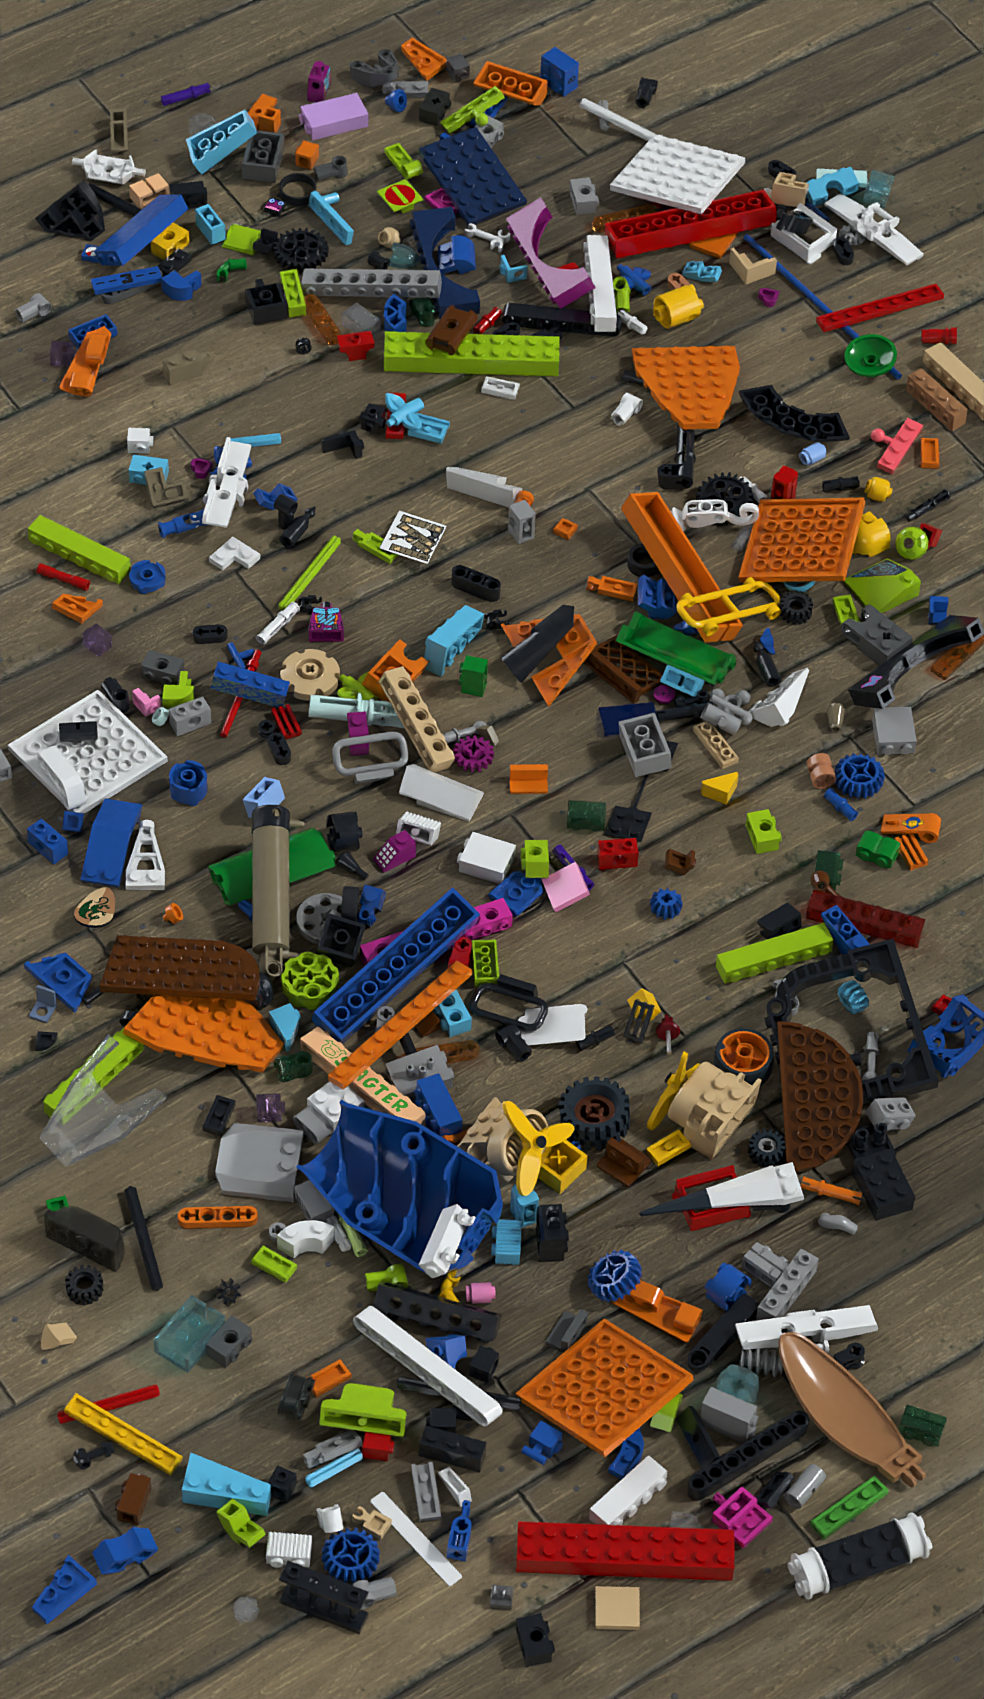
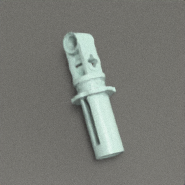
M358 693L357 699L320 695L310 696L308 717L347 721V713L366 711L367 725L375 724L404 728L390 702L374 701V699H369V701L362 700L361 693Z

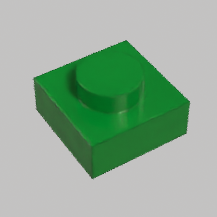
M66 1195L46 1200L51 1221L71 1216Z

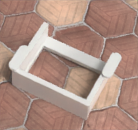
M799 203L793 211H803L813 218L812 223L826 232V234L809 245L794 233L776 229L778 220L772 223L771 236L804 259L807 264H812L821 258V252L833 245L837 228Z

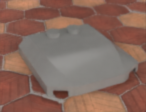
M234 1123L221 1138L215 1170V1177L221 1187L222 1195L293 1202L298 1171L296 1167L299 1164L300 1153L302 1152L304 1130Z

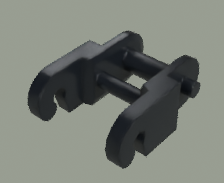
M316 595L300 597L298 599L299 603H301L299 612L312 615L315 607H312L311 604L321 603L322 597L319 596L318 599Z
M501 609L486 613L484 615V618L488 620L486 627L503 629L501 624H504V621L498 620V617L506 616L507 610H503V613Z

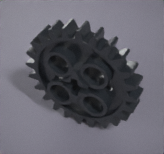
M292 228V232L286 230V235L280 234V238H276V242H274V259H277L278 264L282 263V268L287 266V270L294 268V270L300 269L303 272L304 269H310L311 267L316 269V265L322 266V262H326V258H328L329 246L327 241H325V237H320V233L314 234V230L308 232V228L304 231L301 228L298 231Z
M721 472L720 477L715 473L714 479L708 476V482L702 481V486H698L695 500H723L727 503L728 508H732L728 512L741 517L739 513L740 507L745 503H753L754 495L752 487H749V482L744 483V477L738 479V474L731 477V472L724 476V473ZM719 503L714 504L715 507H720L722 505Z

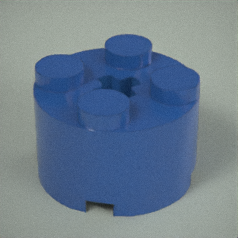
M188 760L182 764L177 763L171 768L169 772L171 798L182 804L196 806L206 796L208 791L207 772L202 764Z
M722 1263L714 1279H709L705 1285L707 1290L706 1298L727 1312L744 1293L747 1294L745 1288L747 1285L751 1286L752 1280L731 1264Z

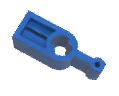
M468 1500L462 1502V1516L456 1517L452 1523L447 1545V1558L466 1561L471 1539V1521L468 1519L471 1504Z

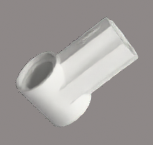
M625 393L620 401V405L611 414V419L619 426L624 425L633 413L637 414L640 411L643 400Z

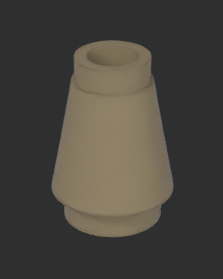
M832 703L827 709L830 730L832 732L841 731L845 709L840 703Z

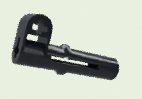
M677 424L676 454L674 455L676 464H664L658 468L657 474L660 488L687 489L693 485L694 463L696 462V455L694 454L695 429L683 430ZM684 445H686V461H684Z

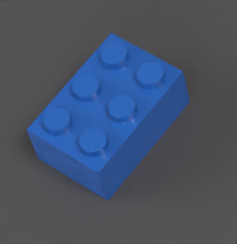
M440 1074L417 1080L416 1089L414 1090L416 1096L414 1104L425 1111L426 1128L428 1127L429 1130L441 1137L462 1132V1118Z

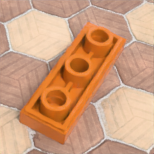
M262 94L249 110L248 114L253 119L256 130L259 127L260 113L265 106L274 108L277 104V98Z

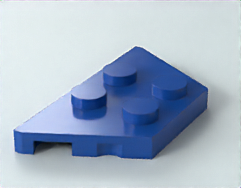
M67 953L41 958V962L30 964V961L25 962L24 968L46 988L54 990L56 997L74 1013L77 1011L92 981L91 974Z

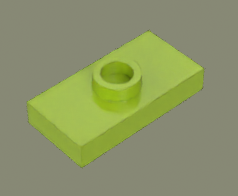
M262 1246L251 1260L252 1265L284 1283L289 1280L297 1269V1264L265 1246Z

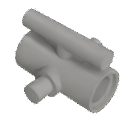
M713 694L710 701L718 706L716 707L708 703L700 718L714 726L718 724V728L735 735L742 720L735 717L734 714L743 718L746 711Z

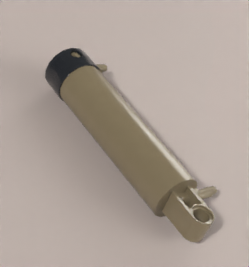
M269 804L256 807L251 814L252 950L259 955V971L263 972L272 983L282 973V960H289L300 955L297 952H289L290 827L303 828L305 823L290 819V812L287 808ZM268 969H271L274 974H271Z

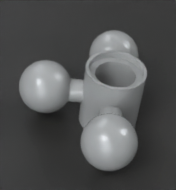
M714 689L710 693V699L714 694L739 708L750 701V694L745 690L739 691L736 695H728L726 698L721 689ZM746 711L743 718L734 714L735 717L738 716L742 720V725H749L753 720V716L749 711Z

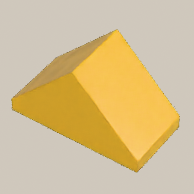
M734 772L702 781L701 795L727 805L737 787L738 773Z

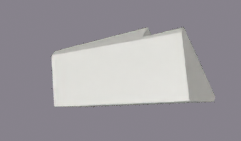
M458 467L446 468L447 488L502 506L509 507L516 500L518 492L522 491L520 487L506 485L507 477Z
M414 764L406 767L399 794L416 799L417 805L470 822L484 795L482 791Z

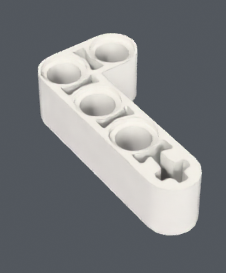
M52 746L37 752V758L41 767L60 789L67 810L86 804L87 801L81 777L58 748Z

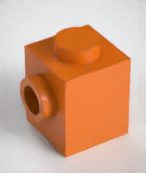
M265 106L259 115V131L276 133L281 126V110Z
M303 140L295 151L296 166L311 170L319 158V145Z

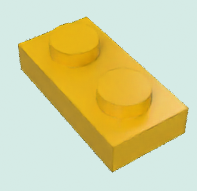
M678 1129L646 1148V1153L657 1166H660L689 1149L691 1143Z

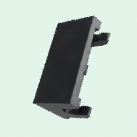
M788 902L757 920L758 925L763 928L759 932L766 940L794 932L802 927L801 913Z

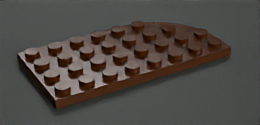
M117 935L100 983V992L255 1000L260 985V973L257 962L246 950L222 940Z

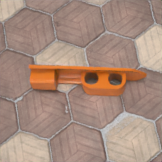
M105 326L87 332L59 386L60 390L85 397L92 395L99 367L104 363L111 338V332Z
M641 1280L640 1284L635 1285L636 1290H631L630 1295L626 1294L623 1300L621 1298H618L616 1302L612 1300L614 1305L685 1343H688L703 1313V1309L665 1296L660 1288Z

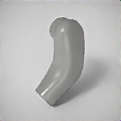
M822 1213L818 1219V1224L823 1228L840 1229L852 1235L855 1234L858 1228L855 1223L842 1215Z

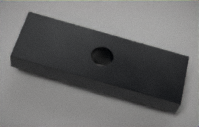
M688 1406L676 1418V1421L703 1469L721 1457L694 1406Z

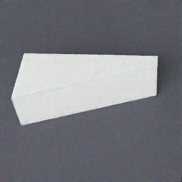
M450 1467L438 1472V1476L460 1507H462L464 1500L472 1502L470 1489Z

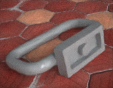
M385 732L339 740L332 748V756L336 771L343 776L355 775V784L393 778V769L401 768L407 763L408 748L402 734L398 732ZM396 739L399 742L401 758L398 761L349 769L344 768L341 764L340 749L344 746Z

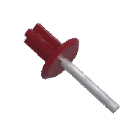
M664 1015L662 1023L656 1028V1035L661 1040L666 1041L668 1055H671V1041L680 1035V1027L673 1022V1017Z

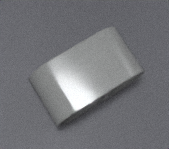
M310 1105L293 1117L296 1127L299 1130H304V1135L315 1144L320 1143L333 1133L331 1124Z

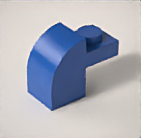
M196 270L183 278L176 271H173L161 278L162 291L174 300L185 301L192 299V292L202 286L201 273Z

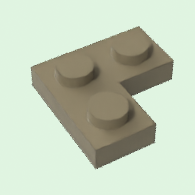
M162 467L144 471L152 506L188 498L184 480L166 484Z

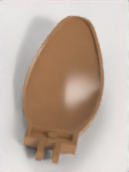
M796 1332L782 1333L780 1335L778 1343L779 1354L789 1383L808 1416L830 1440L852 1456L877 1467L878 1471L892 1483L902 1477L903 1482L910 1486V1488H913L917 1485V1480L922 1481L926 1478V1473L918 1466L923 1456L909 1444H906L902 1434L883 1407L851 1373L805 1336Z

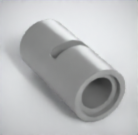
M810 1464L784 1494L787 1503L796 1509H801L826 1479L825 1472L817 1465Z

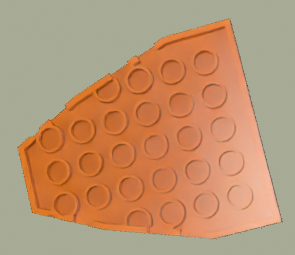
M735 346L632 348L631 355L636 376L638 379L642 378L644 387L651 390V396L663 411L668 410L671 413V418L683 430L719 428L721 420L725 417L726 410L731 405L737 378L740 373Z
M153 995L123 1030V1034L157 1052L163 1053L164 1050L176 1052L175 1056L182 1057V1054L194 1057V1061L224 1068L226 1064L236 1065L239 1070H252L261 1073L270 1065L284 1046L282 1040L263 1016L250 1003L238 999Z

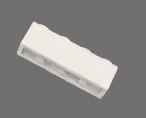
M648 1455L590 1508L589 1520L594 1524L622 1525L627 1517L631 1518L637 1512L638 1507L642 1503L646 1504L651 1499L655 1491H660L667 1483V1470Z

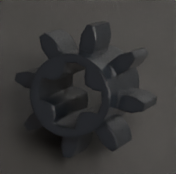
M232 1278L229 1281L221 1279V1284L215 1286L216 1290L219 1291L216 1295L217 1299L223 1298L222 1301L225 1305L228 1301H232L235 1304L237 1296H241L237 1291L241 1286L238 1283L233 1285L234 1280ZM230 1288V1294L227 1295L226 1289Z

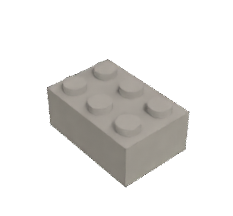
M655 713L619 722L620 739L635 777L672 768L671 753Z

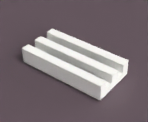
M486 376L481 393L515 400L520 383Z

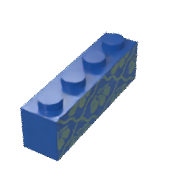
M218 661L210 689L278 708L284 705L290 682Z

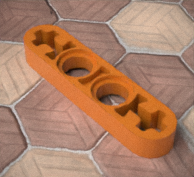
M252 1206L187 1207L178 1212V1223L186 1229L252 1227L258 1221V1212ZM205 1214H210L213 1216V1219L205 1221L202 1217ZM225 1214H232L234 1216L231 1220H224L222 1218ZM247 1214H251L250 1219H247Z

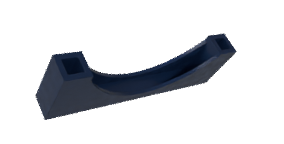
M452 207L412 212V219L409 220L410 228L414 229L413 239L417 241L416 249L420 253L421 265L424 264L423 270H439L434 263L432 254L439 241L449 232L455 231L456 218ZM440 272L442 280L440 297L431 298V301L434 300V312L438 313L439 319L450 305H454L456 309L469 312L471 310L476 314H480V299L477 289L471 290L458 285Z

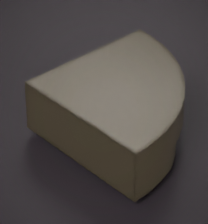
M482 725L476 728L479 734L484 737V740L490 741V744L495 745L499 742L492 726Z

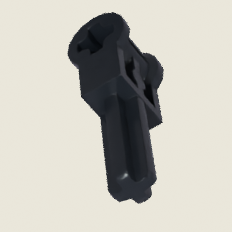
M856 1342L851 1343L846 1349L835 1353L834 1359L847 1371L859 1369L864 1365L865 1361L864 1346Z

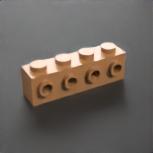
M922 368L908 375L906 391L945 426L954 431L965 424L968 409Z

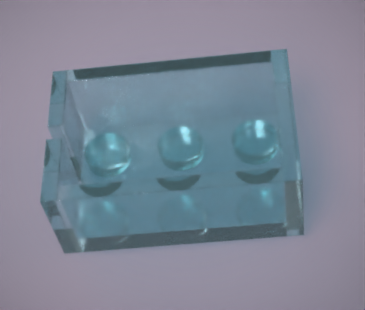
M191 1295L154 1338V1352L189 1373L206 1353V1343L225 1323V1315L212 1307L207 1309L206 1303Z

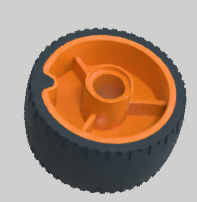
M738 1028L725 1033L718 1041L714 1053V1066L724 1071V1073H732L738 1076L742 1072L745 1074L744 1081L753 1085L759 1078L762 1080L760 1084L762 1086L769 1079L774 1063L773 1047L767 1037L760 1032L747 1028Z

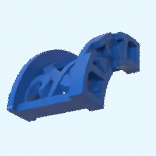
M963 994L952 998L947 1008L939 1016L941 1021L935 1027L931 1025L923 1031L934 1067L941 1072L940 1076L943 1078L949 1075L954 1076L984 1044V1027L981 1031H977L976 1028L980 1026L979 1022H974L970 1026V1023L976 1017L984 1022V1012L968 1001V998ZM964 1007L972 1012L969 1017H967L963 1009ZM955 1021L957 1022V1027H952L951 1024ZM964 1029V1047L944 1049L945 1038L943 1033L954 1034ZM913 1039L907 1050L909 1053L912 1048L917 1047L915 1039ZM939 1040L941 1042L940 1046L938 1047V1043H934V1041Z

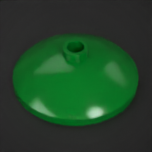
M866 334L855 338L848 344L844 355L845 363L853 373L859 376L877 377L887 373L895 365L897 350L893 342L888 338L878 334Z

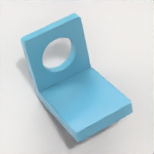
M501 255L500 272L501 275L505 276L507 283L527 279V265L510 268L505 255ZM517 271H523L521 276H514Z

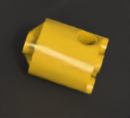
M690 284L656 296L654 298L653 314L655 319L664 328L669 329L698 318L701 314V309L704 308V304L698 298L694 285Z

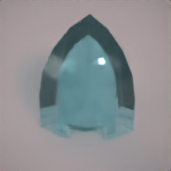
M393 243L391 248L393 254L389 258V266L406 269L417 265L420 260L415 250L404 244Z

